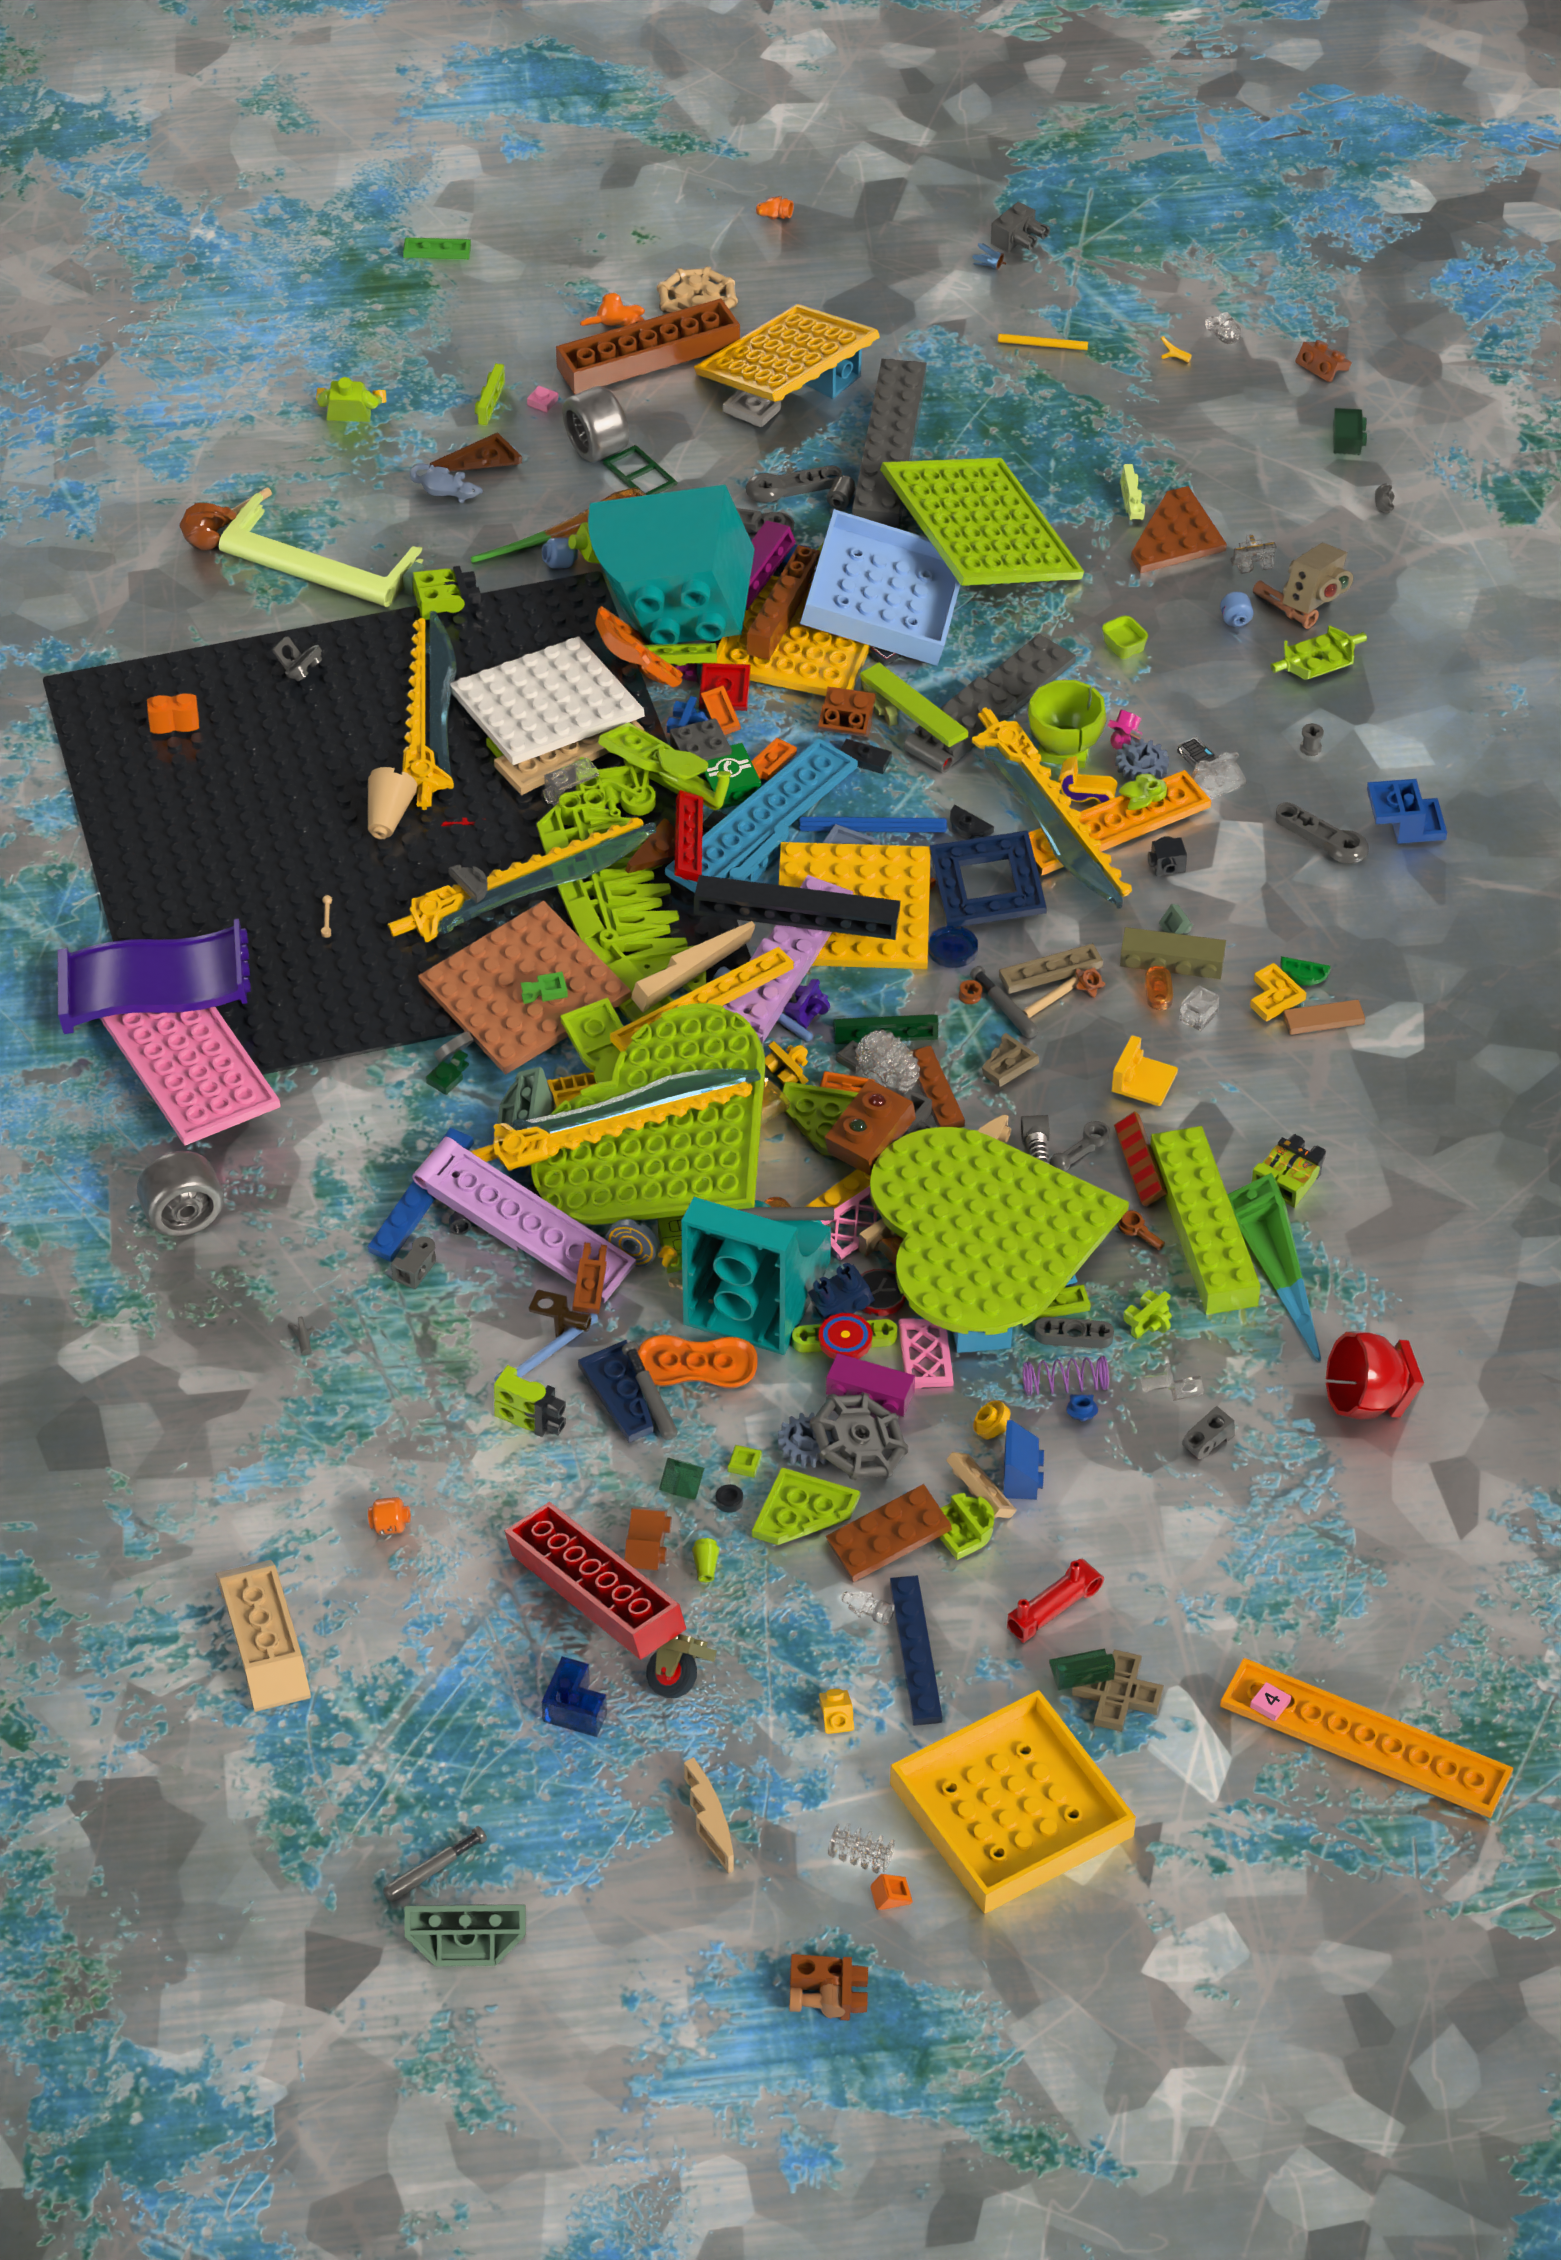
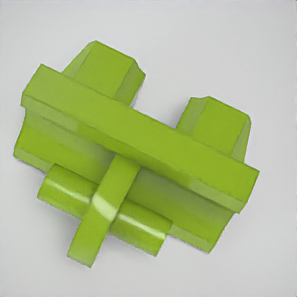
M1148 1290L1140 1299V1305L1144 1307L1143 1310L1138 1309L1134 1305H1130L1125 1309L1123 1320L1132 1327L1131 1336L1138 1339L1148 1330L1152 1333L1156 1330L1165 1333L1170 1329L1169 1319L1172 1315L1167 1305V1301L1171 1298L1170 1294L1164 1291L1157 1295Z

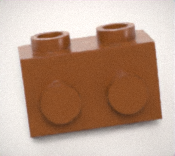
M1321 340L1303 342L1295 360L1297 364L1327 382H1332L1337 370L1348 371L1352 364L1351 361L1345 358L1346 355L1337 350L1332 351L1328 348L1329 345Z

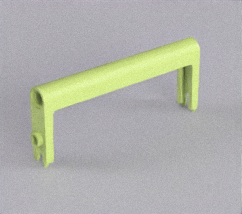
M256 493L239 510L238 515L224 530L219 541V549L222 552L384 607H389L404 588L403 575L414 562L422 564L423 562L421 558L415 560L420 555L422 547L412 546L387 577H382L250 532L265 512L262 509L263 505H260V502L263 500L261 493Z

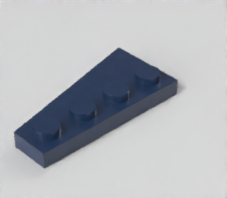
M626 1339L579 1359L578 1367L628 1443H631L653 1433V1424L645 1398L637 1382L634 1368L628 1356L622 1352V1347L628 1343Z

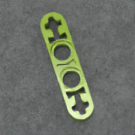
M889 1319L866 1320L873 1331L871 1348L887 1347L896 1342L897 1325ZM822 1324L802 1325L795 1328L792 1332L793 1348L800 1353L823 1352L819 1341H816V1336L819 1335V1328ZM882 1331H887L888 1335H883ZM801 1337H806L807 1341H802Z

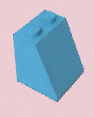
M862 349L855 352L854 356L837 363L836 367L824 371L818 378L806 382L805 385L834 399L861 377Z

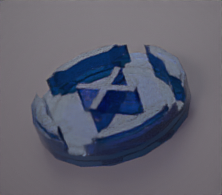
M941 927L934 931L929 938L928 954L938 965L947 968H960L967 966L975 960L978 954V940L975 934L967 928Z

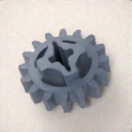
M1140 739L1139 743L1131 740L1130 745L1124 743L1122 744V749L1117 750L1115 766H1118L1117 772L1123 773L1124 779L1131 777L1132 781H1136L1137 775L1152 774L1154 777L1162 779V775L1167 773L1169 766L1167 750H1161V744L1154 746L1153 740H1150L1148 743H1145L1143 739Z
M812 1412L809 1417H805L803 1413H800L799 1419L790 1416L789 1424L783 1422L782 1430L778 1431V1450L782 1451V1457L784 1459L790 1457V1464L792 1465L797 1461L801 1462V1468H804L806 1463H810L813 1468L816 1467L817 1461H820L822 1464L826 1463V1459L822 1460L819 1456L820 1450L813 1429L810 1428V1419L815 1417ZM825 1430L829 1445L834 1443L831 1431Z

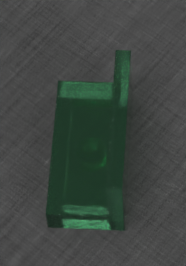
M1105 1648L1049 1659V1665L1058 1691L1114 1680L1116 1663L1113 1654L1107 1655Z

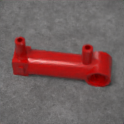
M1083 1558L1072 1561L1065 1575L1030 1601L1026 1599L1018 1601L1017 1608L1008 1614L1007 1629L1022 1643H1025L1036 1635V1631L1082 1597L1090 1598L1097 1593L1104 1583V1576Z

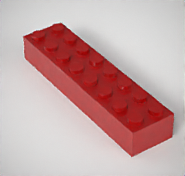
M550 1501L504 1530L514 1558L638 1659H643L686 1630L679 1603Z

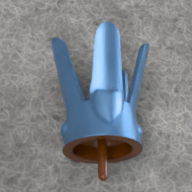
M978 243V247L989 255H973V259L984 262L974 264L991 266L996 270L1002 264L1006 265V262H1003L1004 253L996 252L984 243Z

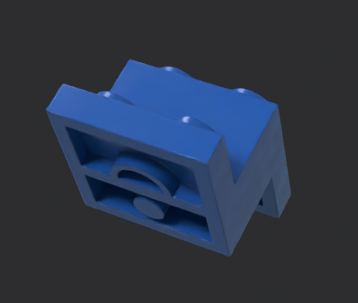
M1417 779L1367 782V793L1375 823H1392L1397 844L1447 839V830L1438 798L1422 799Z

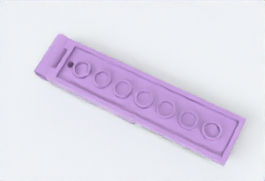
M807 875L800 888L853 895V891ZM776 925L768 939L764 938L750 961L779 946L794 961V968L723 1005L726 1010L734 1013L737 1012L743 1016L753 1027L763 1044L832 932Z
M449 1137L443 1138L412 1175L414 1182L423 1189H428L427 1191L430 1195L462 1214L468 1220L514 1250L522 1249L575 1285L579 1261L583 1255L584 1242L591 1244L592 1248L589 1259L599 1260L598 1255L601 1244L607 1245V1266L601 1300L603 1303L608 1300L636 1265V1259L463 1148Z

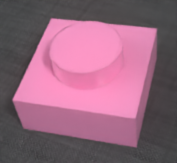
M538 386L527 398V406L547 413L558 401V392Z

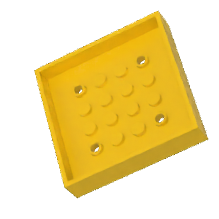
M1040 1690L891 1764V1787L984 1914L1134 1836L1136 1816ZM953 1789L955 1792H948L946 1790ZM1070 1815H1075V1816H1077V1818H1074V1819H1073V1818H1070L1069 1816H1070ZM995 1854H1001V1855H1003V1856H1002V1857H996V1856H994V1855H995Z

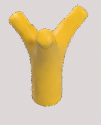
M1164 336L1160 338L1169 350L1168 353L1161 355L1162 359L1175 357L1189 363L1192 357L1191 354L1178 349L1168 342Z

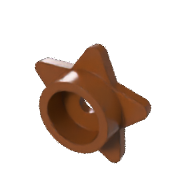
M1094 967L1086 971L1077 969L1075 972L1079 979L1075 988L1077 990H1086L1092 998L1096 996L1098 988L1106 985Z

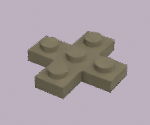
M1114 1649L1108 1672L1079 1666L1072 1695L1099 1702L1094 1718L1095 1726L1122 1732L1128 1709L1157 1715L1164 1685L1137 1679L1142 1661L1141 1655Z

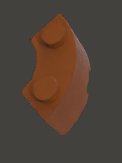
M637 1506L631 1508L624 1561L633 1568L658 1570L660 1564L666 1563L667 1547H663L665 1533L671 1532L672 1517L667 1516L668 1509Z

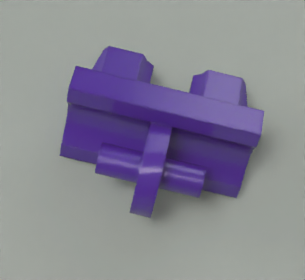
M812 979L808 986L799 985L795 991L797 1003L788 1002L784 1008L785 1014L792 1020H797V1023L807 1029L817 1014L825 1015L830 1009V1003L827 1000L828 996L819 989V979Z

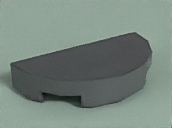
M461 865L448 868L449 875L476 903L484 899L488 892V883L483 871L474 866L473 869L468 867L461 868Z

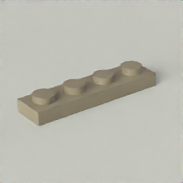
M1092 943L999 969V978L1008 994L1074 976L1077 969L1086 971L1093 967L1096 969L1103 968V960Z

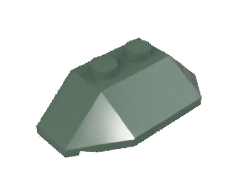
M541 1067L520 1071L515 1077L516 1081L508 1089L500 1103L497 1124L506 1123L515 1130L532 1127L544 1129L551 1120L552 1116L550 1114L554 1110V1101L544 1071Z
M526 1905L404 1906L405 1938L436 1967L496 1966L526 1935Z

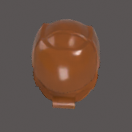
M195 503L186 509L179 526L189 544L200 550H211L219 545L221 535L217 533L218 529L230 524L237 514L229 507L223 508L211 503Z

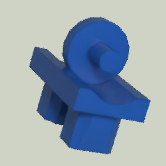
M690 696L687 703L675 701L673 717L677 718H668L666 724L667 733L670 734L671 729L708 720L704 712L699 711L697 713L695 709L697 697Z

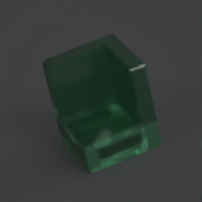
M668 1457L659 1490L695 1500L705 1468Z

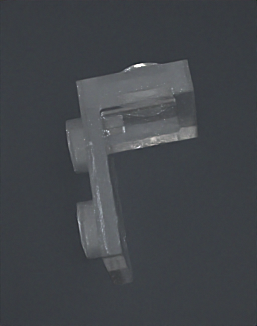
M586 757L544 775L545 789L543 790L545 800L547 803H552L555 806L566 789L599 776L597 768Z

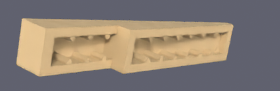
M750 921L671 956L667 969L636 982L631 999L642 1012L646 1011L748 943L752 937L755 924Z

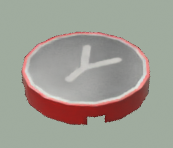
M872 1269L861 1274L875 1301L862 1310L863 1312L870 1315L872 1312L878 1313V1316H887L896 1313L903 1307L906 1297L903 1293H900L895 1272L887 1269Z

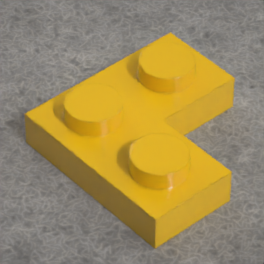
M1275 963L1254 973L1253 980L1265 992L1251 999L1250 1007L1266 1022L1280 1015L1284 1010H1289L1306 1000L1307 993Z

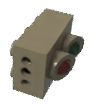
M1322 542L1293 560L1288 570V573H1290L1289 581L1286 582L1282 591L1284 595L1282 604L1308 614L1323 603L1330 602L1339 594L1346 592L1351 587L1354 578L1350 571L1343 569L1348 552Z

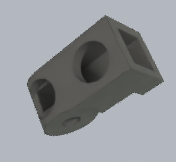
M429 1237L416 1238L412 1243V1249L404 1259L395 1258L391 1264L393 1281L412 1289L418 1287L436 1262L435 1242Z
M1216 1406L1187 1432L1183 1438L1182 1445L1198 1459H1203L1214 1447L1216 1448L1224 1440L1228 1442L1235 1436L1234 1420Z

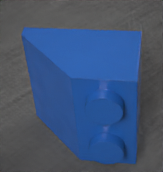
M1007 1420L1003 1494L1007 1499L1037 1500V1490L1043 1489L1044 1472H1038V1466H1044V1450H1039L1038 1437L1013 1420Z

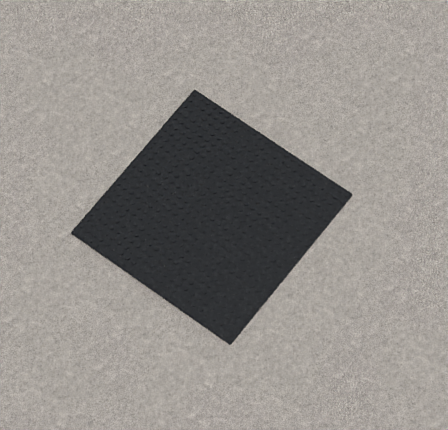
M589 572L480 593L481 603L469 604V612L462 613L460 610L456 613L447 611L431 614L432 619L425 620V745L434 751L435 765L451 776L454 788L439 789L433 792L431 807H427V810L417 807V794L415 793L393 834L385 839L375 838L368 830V778L374 769L380 767L395 768L394 773L402 775L403 751L406 747L410 746L404 739V736L407 732L411 731L405 722L408 718L412 717L406 708L409 704L413 703L407 694L410 690L414 689L408 680L411 676L415 675L409 666L412 662L416 661L410 652L413 648L417 647L411 638L414 634L418 633L412 626L415 620L421 618L418 605L45 676L43 678L44 689L112 941L136 939L166 940L198 937L234 926V919H239L241 929L246 928L248 943L246 944L249 952V959L247 961L250 976L246 977H249L251 992L247 993V1003L242 1004L241 999L216 1006V1009L262 1075L464 1033L465 1031L421 985L418 975L542 901H545L576 933L551 869L548 868L486 894L484 899L478 903L474 900L465 903L460 915L442 924L437 937L429 942H425L424 937L421 936L417 929L393 937L388 923L410 916L413 898L421 897L426 893L447 885L450 887L459 885L449 875L448 868L461 865V868L468 867L473 869L474 866L483 871L485 876L488 877L493 870H508L513 862L524 864L529 861L532 855L545 856L537 823L559 802L562 794L576 791L577 770L574 769L521 795L495 768L494 759L497 757L487 746L486 738L489 736L450 692L449 683L477 674L482 670L499 666L504 662L521 658L526 654L543 650L548 646H554L568 639L580 637L644 708L645 717L636 720L644 728V731L668 744L638 664L627 662L614 655L604 644L595 624L597 612L601 606L620 618L602 572ZM287 636L301 654L315 645H319L322 649V660L313 667L308 666V675L300 681L292 678L289 679L286 676V669L272 651ZM283 646V656L293 661L290 648ZM179 694L196 695L199 729L189 732L174 730L163 734L150 732L147 707L148 698L158 695L170 697ZM610 752L589 762L591 770L625 766L624 759L621 756ZM650 778L649 785L655 791V807L651 812L645 815H632L622 808L621 803L616 804V808L621 811V817H639L643 821L644 825L641 826L639 831H654L665 818L676 829V797L678 794ZM463 818H467V822H475L474 825L454 824L441 826L445 821L462 822ZM563 824L565 830L574 828L573 825ZM583 860L575 861L576 865L584 863ZM670 863L651 870L654 873V879L638 883H669L671 893L658 897L662 900V906L646 911L677 910L679 920L666 924L670 926L669 934L655 938H686L687 947L696 946L739 927L736 919L694 914L695 893L691 890L684 892L665 875V868ZM582 878L583 883L588 882L589 878ZM329 895L332 897L329 910L331 936L325 938L321 935V929L324 927L325 909L322 899L324 896ZM589 896L590 900H594V896ZM743 945L707 969L706 983L713 981L714 975L721 967H726L732 971L749 962L751 955L747 945ZM640 951L623 952V954L627 956Z

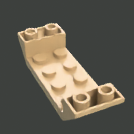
M267 1560L216 1573L221 1596L226 1603L245 1670L254 1712L311 1698L302 1654L273 1561Z

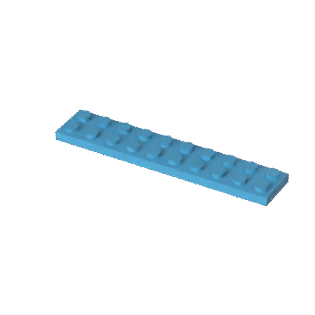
M820 738L702 836V875L729 878L730 870L734 867H740L747 857H750L762 843H765L774 834V827L776 825L785 824L790 826L857 768L858 761ZM675 860L665 868V875L695 893L697 882L675 876Z

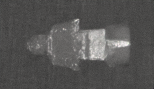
M846 1591L842 1593V1602L849 1604L848 1609L854 1612L858 1618H861V1614L869 1615L873 1618L874 1622L884 1626L891 1621L894 1614L893 1604L883 1600L871 1599V1597H874L871 1592L858 1591L852 1594Z

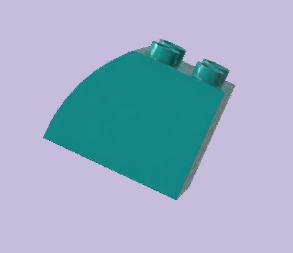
M725 484L590 503L588 527L592 548L630 625L641 634L643 640L648 645L677 644L695 640L717 641L722 637L742 635L755 549Z

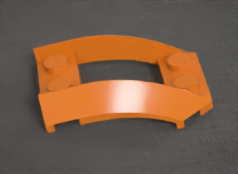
M601 606L598 609L595 624L604 644L614 655L627 662L638 664L640 671L646 677L656 682L669 685L672 688L682 683L681 677L683 673L644 646L645 641L636 629Z

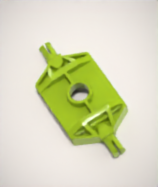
M1328 626L1326 634L1287 646L1288 642L1286 640L1284 641L1283 649L1284 658L1281 661L1271 663V670L1273 673L1286 669L1288 672L1308 680L1353 664L1355 645L1366 642L1367 636L1364 632L1351 636L1335 627Z

